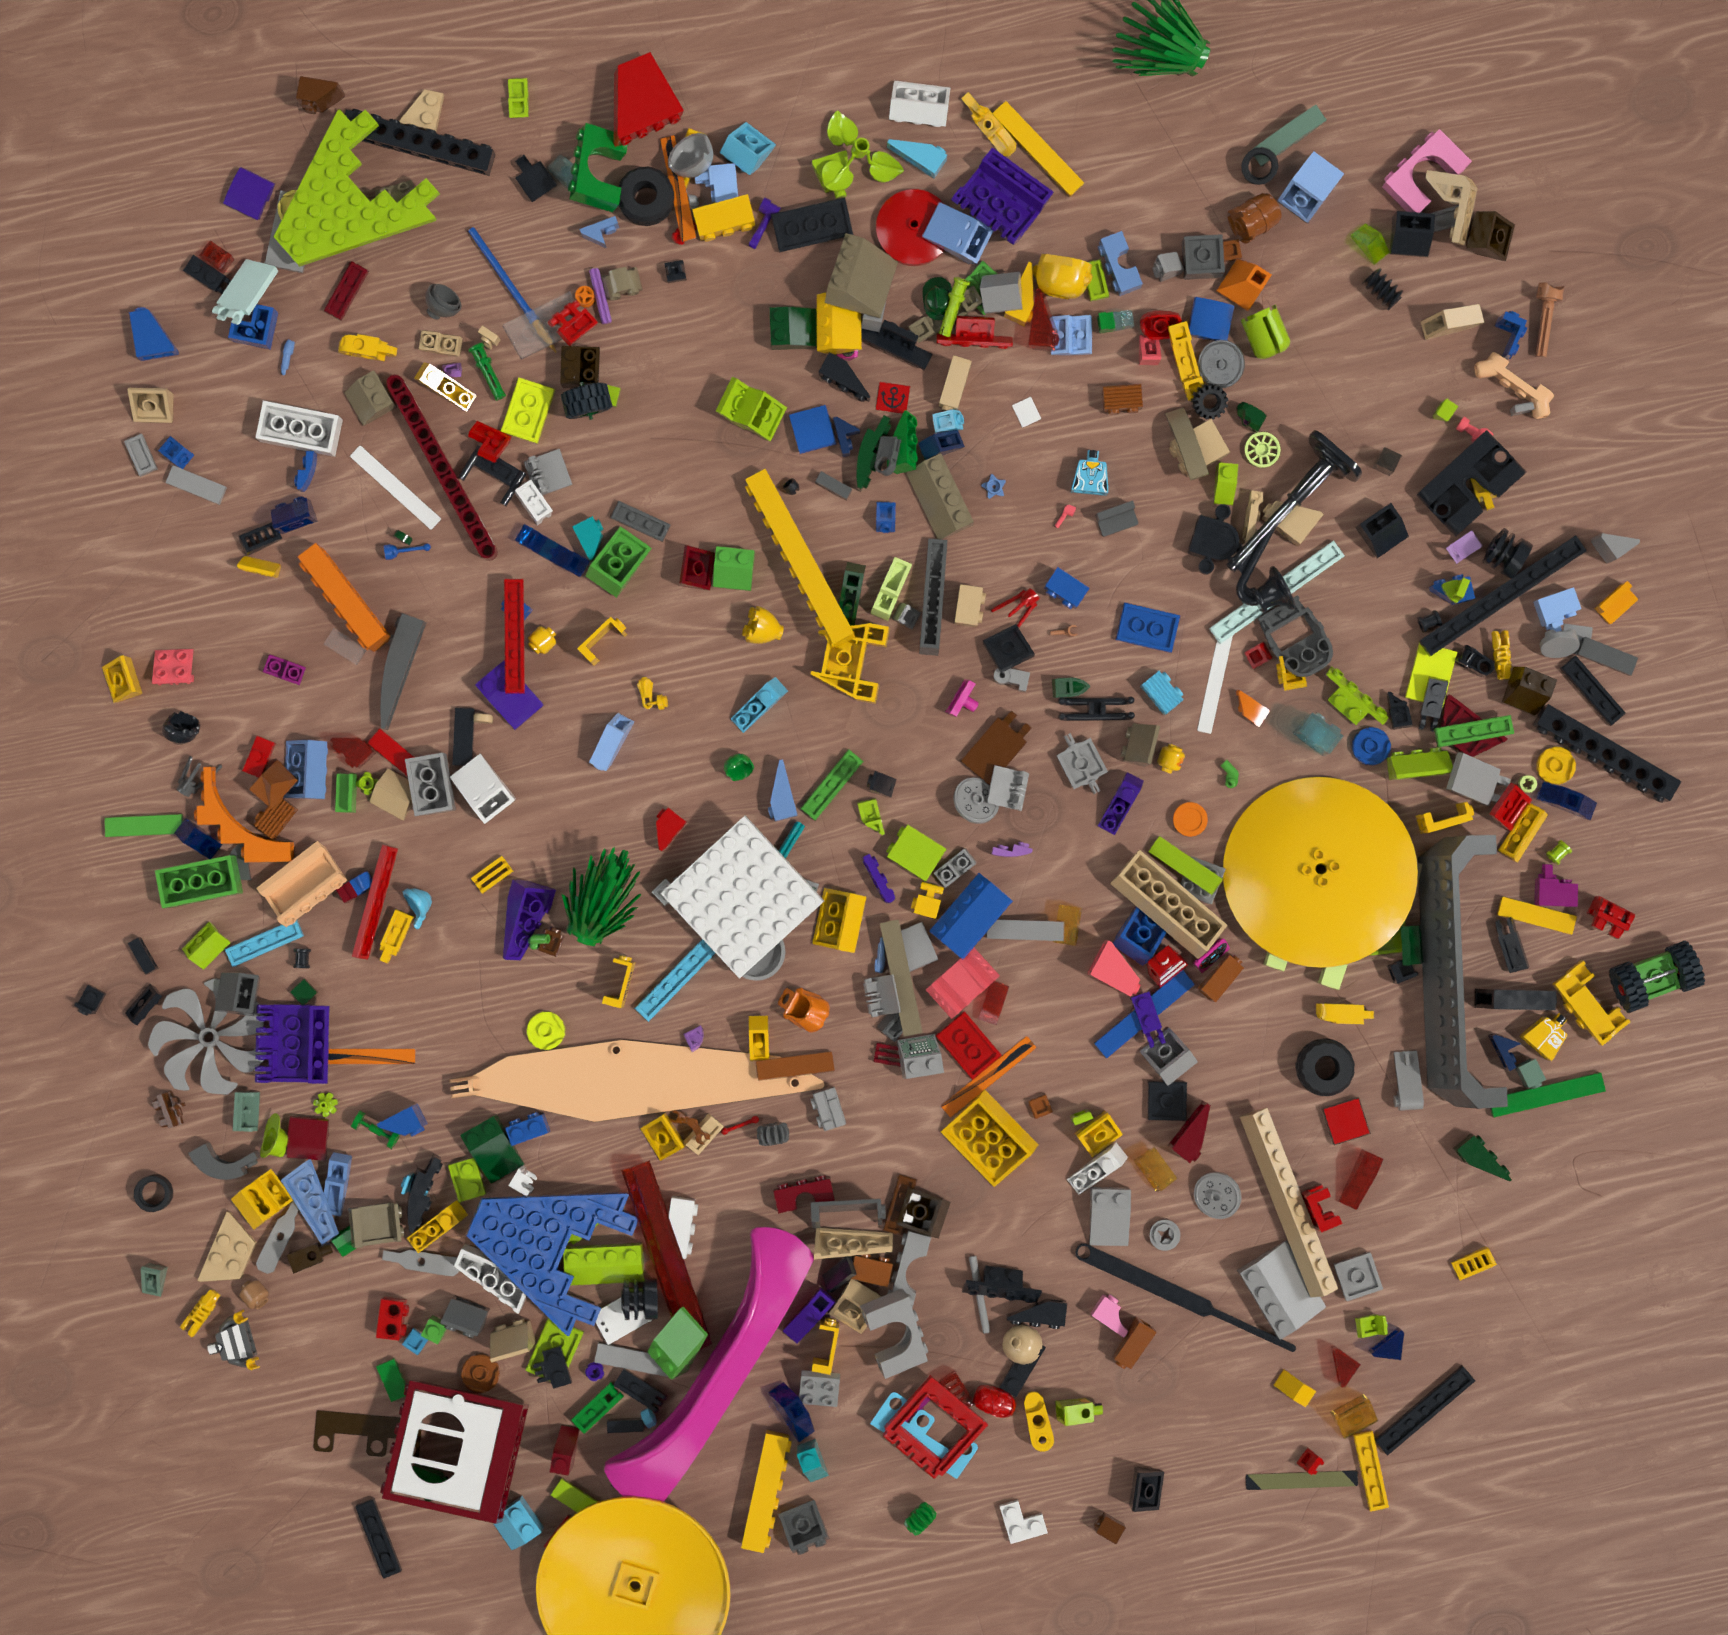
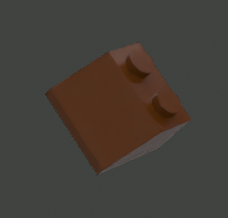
M300 76L296 99L307 113H323L345 98V93L338 82Z

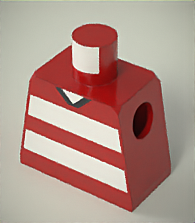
M1168 945L1148 961V974L1161 988L1186 968L1188 963L1175 949Z

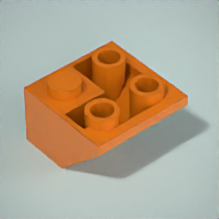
M1237 259L1216 292L1249 311L1272 274L1256 264Z

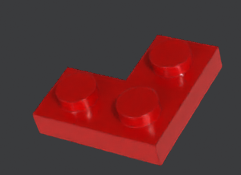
M476 421L468 434V437L483 443L477 455L494 463L508 446L512 437L479 421Z

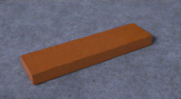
M832 1052L756 1061L758 1081L835 1071Z

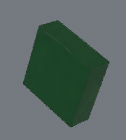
M303 979L290 993L302 1005H306L318 991L306 979Z

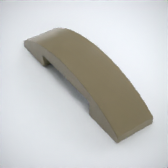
M974 286L965 291V300L960 304L957 316H966L982 304V299ZM924 316L908 327L919 336L918 343L939 333L943 320H934L929 316Z
M1180 408L1165 413L1184 460V466L1190 481L1209 475L1201 448L1185 409Z

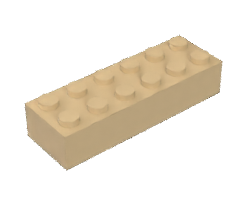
M1141 850L1130 858L1110 883L1197 959L1211 948L1227 927L1226 923Z

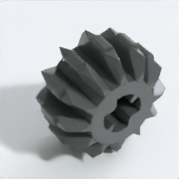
M784 1122L761 1125L757 1128V1140L762 1146L786 1143L789 1140V1128Z

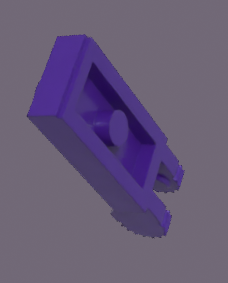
M870 854L862 857L861 860L883 901L888 904L893 902L895 899L892 889L887 888L886 884L888 881L885 875L879 873L877 869L879 864L874 856L871 857Z
M1150 992L1131 997L1143 1034L1146 1036L1149 1047H1154V1041L1149 1032L1155 1030L1157 1031L1159 1042L1161 1044L1166 1043Z

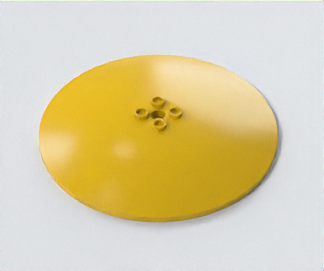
M1310 777L1297 779L1281 784L1261 795L1243 812L1229 836L1223 859V868L1226 869L1223 875L1226 898L1236 921L1251 940L1271 955L1289 963L1305 967L1328 968L1347 965L1359 961L1380 949L1395 935L1405 921L1412 907L1417 887L1418 869L1414 846L1407 829L1398 815L1387 803L1371 791L1357 784L1336 778ZM1323 864L1326 867V873L1318 874L1315 867Z
M635 1496L610 1498L594 1503L577 1512L551 1538L544 1551L537 1573L536 1601L547 1635H721L730 1607L731 1593L728 1569L724 1557L712 1536L697 1520L683 1510L666 1502L651 1498ZM632 1581H637L640 1583L641 1587L639 1589H633L630 1586V1583Z

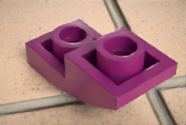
M269 654L263 673L300 685L306 667Z

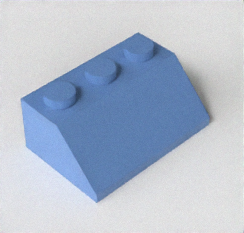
M286 741L285 767L298 781L284 795V798L325 799L327 741Z

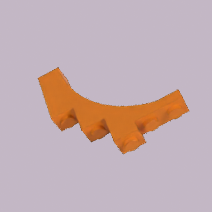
M203 767L201 782H204V790L201 792V799L204 805L197 806V809L194 810V820L197 821V825L220 824L218 839L221 840V844L244 843V847L241 848V857L244 858V862H290L295 859L294 842L270 840L242 826L227 810L216 787V767Z

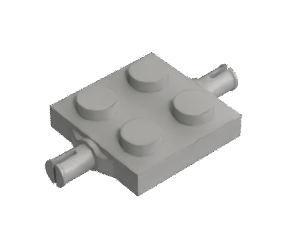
M1071 733L1068 736H1064L1069 747L1064 752L1056 755L1073 790L1082 785L1089 784L1093 795L1101 790L1096 780L1108 771L1091 738L1075 743Z

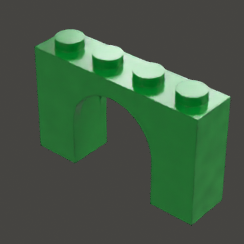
M585 123L581 129H578L576 134L578 145L573 153V157L576 158L571 168L573 178L568 186V191L570 192L569 199L613 213L619 206L621 188L596 179L589 170L588 157L602 155L621 161L627 153L628 145L623 146L621 144L615 147L614 131Z

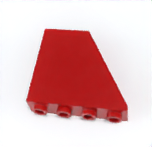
M651 52L617 66L614 73L615 147L621 144L623 146L628 145L637 137L642 139L651 131L658 132L665 125H674L681 120L684 109Z

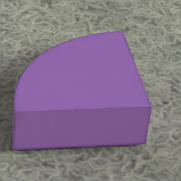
M461 363L442 366L443 373L447 376H462Z
M701 1025L684 1034L692 1052L697 1050L702 1044L704 1032Z

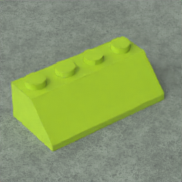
M643 1243L567 1246L563 1253L564 1271L574 1276L571 1285L624 1283V1280L628 1279L629 1283L634 1282V1279H637L638 1282H644Z

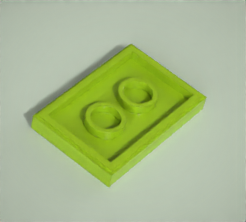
M548 1318L525 1371L535 1375V1371L541 1370V1367L533 1368L532 1364L544 1361L542 1351L559 1345L562 1346L569 1368L584 1331L573 1327L570 1336H567Z

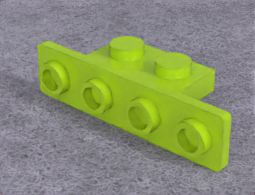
M1331 666L1326 675L1339 688L1328 698V701L1355 725L1368 713L1384 725L1388 719L1387 712L1382 707H1377L1370 696L1359 691L1358 686L1352 681L1349 682L1339 669Z

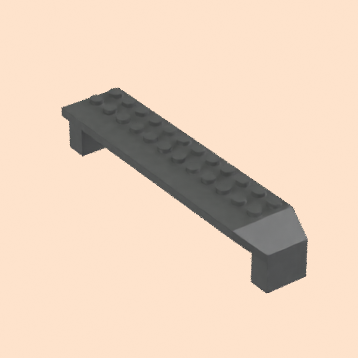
M1496 835L1444 837L1418 857V863L1423 864L1419 877V898L1423 955L1427 1088L1455 1107L1476 1109L1508 1107L1507 1087L1481 1086L1467 1071L1459 874L1473 856L1497 854Z

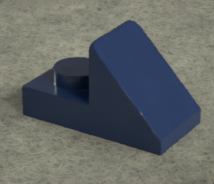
M833 417L842 456H850V450H853L851 439L846 437L860 434V429L839 417Z
M1495 1034L1488 1035L1504 1069L1507 1071L1515 1069L1514 1063L1516 1059L1513 1053L1508 1052V1050L1521 1043Z

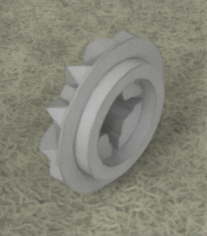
M1166 1219L1157 1221L1150 1230L1151 1243L1157 1249L1163 1251L1175 1248L1180 1241L1178 1226ZM1168 1229V1235L1172 1239L1164 1238V1240L1161 1241L1162 1236L1160 1235L1158 1230L1165 1232Z

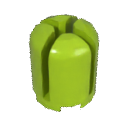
M1276 304L1271 306L1273 310H1270L1268 307L1248 316V321H1245L1244 318L1241 319L1253 352L1260 359H1267L1281 353L1290 345V338Z

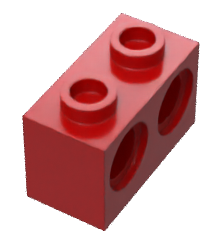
M385 1296L381 1299L376 1338L399 1341L402 1336H405L407 1324H404V1319L409 1313V1305H406L407 1299ZM394 1304L398 1306V1314H394L391 1312V1305ZM388 1324L396 1326V1333L389 1332Z

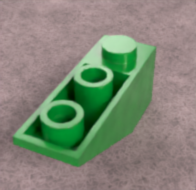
M907 410L903 412L893 437L901 440L894 470L895 474L916 470V462L918 460L916 453V444L918 442L916 436L917 419Z

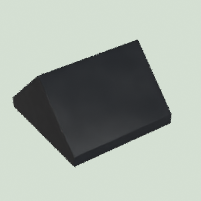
M1134 1467L1129 1502L1133 1512L1159 1510L1164 1471Z

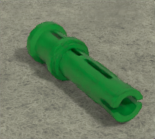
M484 343L476 344L469 348L468 351L472 353L476 361L475 366L481 369L495 401L501 400L506 397V394L491 366L492 359L488 357L484 349ZM489 375H491V377H492V379H493V381H494V383H495V385H496V388L494 387V385H493V383H492V381H491Z

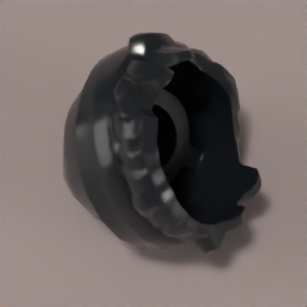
M182 711L169 715L162 726L164 737L176 745H183L194 740L200 730L199 719Z

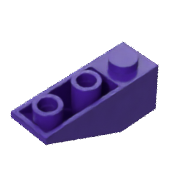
M1129 772L1125 774L1098 827L1113 835L1116 834L1139 794L1144 780Z
M820 1287L785 1327L783 1332L798 1344L832 1307L835 1299Z

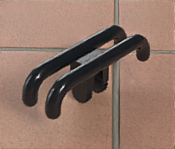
M1132 696L1114 698L1061 697L1058 699L1060 705H1087V713H1060L1058 718L1062 721L1131 720L1135 717L1133 712L1106 713V705L1133 704L1135 699Z

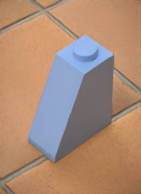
M617 713L607 724L589 763L593 764L598 770L607 771L616 758L635 721Z

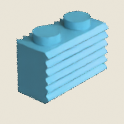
M1159 670L1140 687L1162 714L1166 715L1184 699L1182 698L1183 693L1177 686L1173 687L1170 684L1171 678L1167 673H1161Z

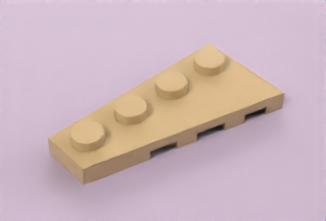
M816 1228L814 1260L892 1252L893 1233Z

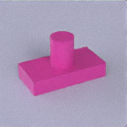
M964 679L945 712L957 717L962 707L974 712L979 702L969 697L976 684Z

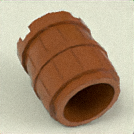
M1261 193L1246 200L1240 206L1230 209L1228 211L1230 216L1227 218L1234 235H1240L1242 238L1240 241L1247 244L1253 241L1255 237L1268 232L1281 220L1282 214L1274 197L1268 193Z

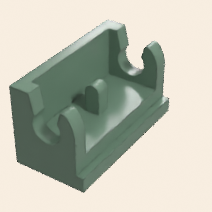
M235 1092L233 1131H258L260 1092Z

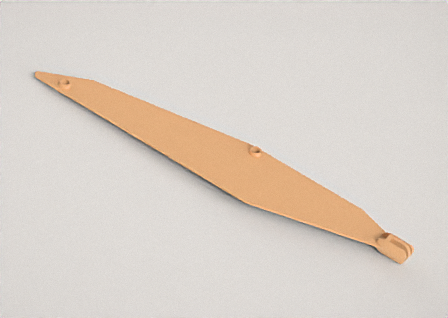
M627 1040L508 1056L473 1076L449 1079L450 1083L468 1081L466 1085L450 1087V1091L469 1089V1092L452 1094L451 1098L477 1095L593 1122L818 1090L824 1087V1082L812 1074L758 1081L756 1061H750V1053L698 1048L692 1052L690 1047ZM615 1047L620 1048V1052L618 1054H615L613 1052V1049ZM769 1055V1059L781 1058L780 1056ZM792 1080H798L799 1085L793 1087L791 1084Z

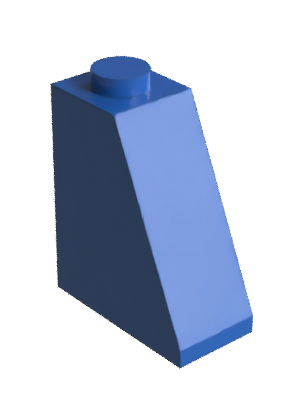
M142 307L136 308L134 312H129L136 357L139 360L146 361L179 355L178 349L149 309Z

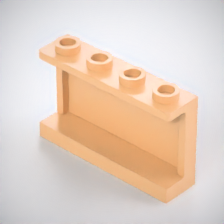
M317 841L258 886L257 890L272 907L277 915L276 919L278 922L288 927L295 923L304 913L309 912L317 903L325 900L334 890L339 889L347 879L326 847Z

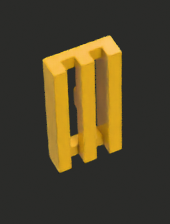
M501 856L471 879L483 894L514 871L505 858ZM500 862L503 863V865H501L499 868L490 873L481 881L477 880L482 875L491 870L493 867L498 865ZM504 868L508 869V871L503 873L501 876L492 881L486 887H482V884L487 882L489 879L498 874Z

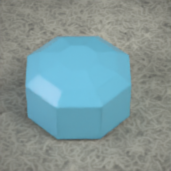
M647 1408L641 1411L642 1420L647 1428L657 1424L656 1416L651 1409Z

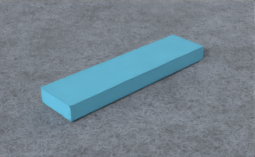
M296 920L295 923L288 927L283 925L277 926L229 947L225 951L232 967H235L304 937L298 920Z

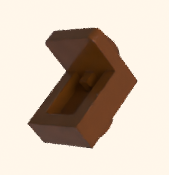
M551 927L550 930L545 929L544 934L550 935V943L540 944L538 951L557 957L565 935L561 934L562 930Z

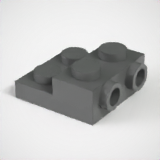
M815 1500L778 1514L793 1553L797 1552L798 1555L804 1554L809 1551L808 1547L813 1545L816 1548L827 1544L826 1540L830 1539Z

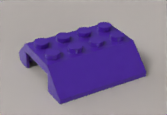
M991 148L982 159L976 172L964 187H960L951 201L957 205L961 204L960 207L962 209H970L972 216L976 215V219L987 227L992 226L991 230L994 232L997 230L1002 232L1001 237L1004 239L1007 237V241L1014 245L1036 220L1054 192L997 150Z
M257 1005L256 1013H267V1016H256V1020H270L269 1028H256L257 1033H267V1035H256L255 1052H266V1054H256L255 1059H269L268 1066L255 1067V1071H266V1074H255V1083L308 1082L312 1084H328L330 1006Z

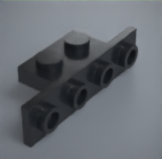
M887 320L883 321L880 332L861 328L862 341L925 371L933 354L916 346L919 336L914 332L905 330L896 323Z
M985 1265L983 1282L966 1280L962 1293L984 1295L989 1298H1006L1010 1301L1021 1300L1026 1303H1037L1042 1290L1023 1288V1270Z

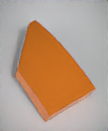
M1237 690L1236 695L1239 698L1238 712H1241L1242 716L1259 727L1270 711L1241 690Z

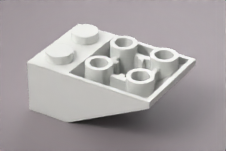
M481 754L450 776L484 824L516 800L515 796Z

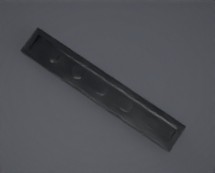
M1461 1365L1377 1436L1375 1442L1388 1456L1472 1385L1475 1379Z

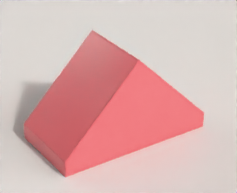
M1140 335L1139 365H1158L1161 361L1159 340H1151L1145 335Z

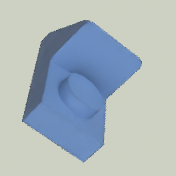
M614 216L579 230L583 238L607 248L602 234L609 235L616 232L619 225Z

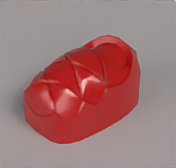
M1149 311L1141 316L1140 329L1148 339H1169L1168 326L1181 323L1182 319L1179 313L1172 311Z
M981 1385L974 1394V1406L995 1417L1008 1418L1013 1415L1016 1409L1015 1399L1010 1393L1001 1388Z

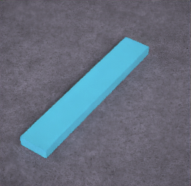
M702 939L635 1009L649 1022L715 954L712 948Z

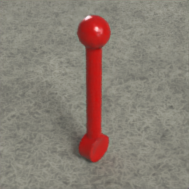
M753 1116L752 1119L735 1126L724 1127L721 1129V1133L727 1135L728 1132L751 1123L756 1124L759 1122L758 1116Z

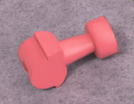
M1464 416L1457 425L1456 430L1459 432L1465 430L1472 436L1471 441L1474 442L1488 429H1478L1470 425V420Z

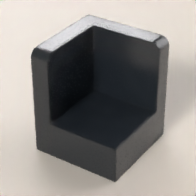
M1403 959L1387 965L1394 984H1399L1418 976L1412 965L1403 966Z

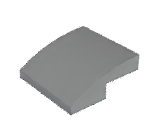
M923 922L901 931L910 972L938 960Z

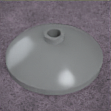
M783 939L742 977L758 981L773 976L781 968L785 959L786 950Z

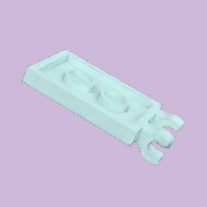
M246 259L217 301L218 306L213 308L212 313L218 314V320L224 321L229 317L233 318L231 323L239 325L244 315H250L278 273L277 268Z

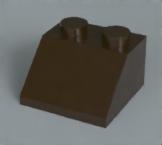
M1476 211L1467 248L1477 255L1506 261L1515 224L1496 211Z
M1514 666L1501 703L1531 715H1536L1551 699L1557 679L1528 667Z
M908 1188L896 1225L939 1239L951 1202Z

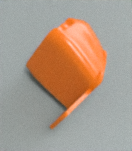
M786 988L778 1001V1005L785 1009L783 1013L784 1018L810 1033L820 1030L824 1025L825 1019L829 1016V1003L820 995L803 990V988L796 989L795 993ZM787 994H789V999H788V1001L784 1004V1003H783L784 997H785Z

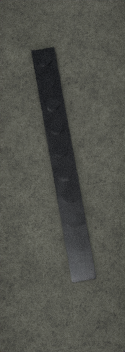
M1575 535L1418 642L1429 657L1587 550Z

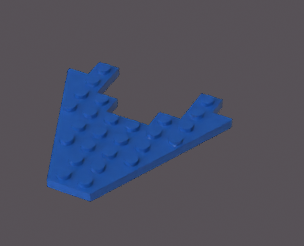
M626 1192L481 1198L466 1236L565 1335L570 1336L576 1320L594 1326L601 1311L600 1306L567 1294L574 1276L557 1269L571 1234L590 1240L596 1224L599 1223L632 1236L640 1218L623 1211L629 1196Z

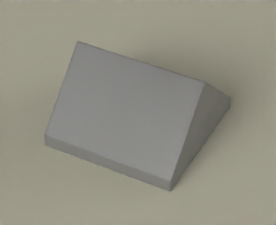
M1020 272L982 276L980 291L985 314L1023 309Z
M1601 533L1591 538V543L1606 564L1638 545L1640 539Z

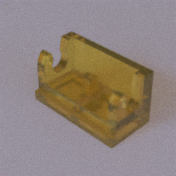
M1059 904L1056 922H1064V941H1053L1054 943L1077 945L1082 908Z
M1155 1147L1148 1149L1133 1160L1156 1192L1164 1190L1178 1179Z

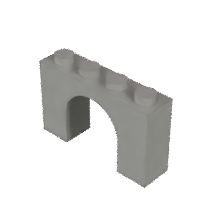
M903 1288L860 1305L864 1322L870 1331L891 1322H901L906 1325L905 1334L899 1343L875 1353L879 1370L885 1379L928 1361L926 1357L928 1349L925 1342L921 1340L924 1337L923 1332L916 1323L919 1319L916 1311L912 1310V1305H914L913 1299L910 1294H906Z

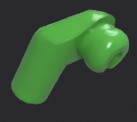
M1226 760L1220 765L1227 773L1225 785L1228 788H1234L1238 784L1239 772Z

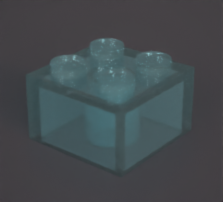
M1312 712L1305 716L1293 734L1320 755H1329L1343 735L1337 726L1327 724L1325 717L1317 712L1314 714Z

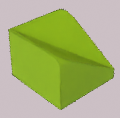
M1445 399L1441 402L1432 418L1445 422L1449 421L1458 405L1449 399Z

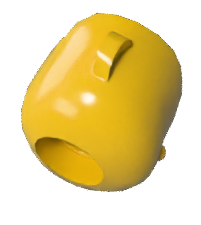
M1041 254L1038 265L1033 267V275L1036 277L1040 290L1049 296L1061 299L1080 297L1093 277L1091 274L1092 264L1071 257Z

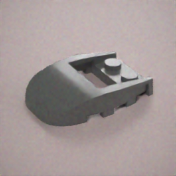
M1297 595L1293 598L1295 609L1290 610L1286 606L1280 605L1259 617L1258 621L1269 648L1278 659L1279 656H1283L1287 671L1297 677H1308L1319 672L1330 663L1333 657V647L1325 634L1322 623L1316 619L1308 607L1305 608L1299 601L1300 597ZM1303 615L1313 634L1281 652L1271 634Z

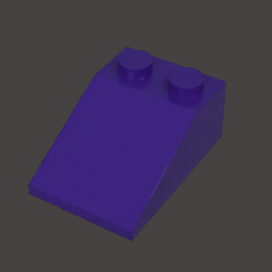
M505 660L475 684L514 730L544 706L526 683L525 694H505Z

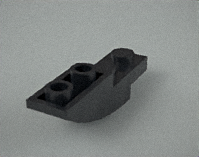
M434 1153L425 1170L417 1167L410 1185L407 1200V1221L409 1231L412 1233L415 1228L418 1229L423 1221V1218H421L423 1212H427L431 1206L430 1194L426 1193V1190L429 1191L434 1182L432 1178L435 1173H439L443 1165L441 1157Z

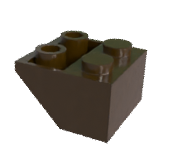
M561 347L560 384L562 388H576L580 386V382H584V385L599 383L600 347Z

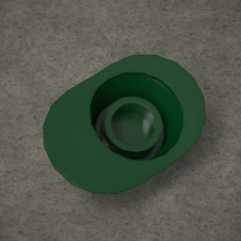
M942 277L929 279L922 290L925 312L934 320H943L950 300L948 295L952 291L950 282Z

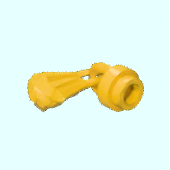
M642 677L638 680L637 687L641 694L644 708L650 709L653 705H658L659 710H664L665 707H668L667 696L662 694L657 695V701L653 702V682L649 678ZM645 698H649L648 703H646Z

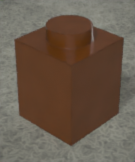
M1105 1512L1102 1516L1099 1515L1094 1522L1095 1532L1114 1544L1118 1543L1126 1529L1124 1523Z

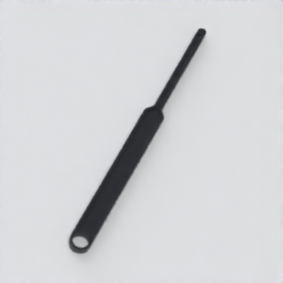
M1086 1243L1079 1244L1075 1249L1076 1257L1079 1260L1202 1317L1215 1316L1288 1351L1294 1352L1296 1350L1294 1344L1283 1339L1280 1340L1277 1336L1214 1308L1210 1300ZM1086 1246L1090 1249V1255L1087 1258H1081L1078 1255L1080 1247Z

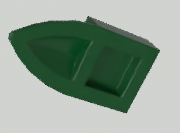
M1078 678L1052 679L1053 698L1079 696L1090 688L1087 682Z

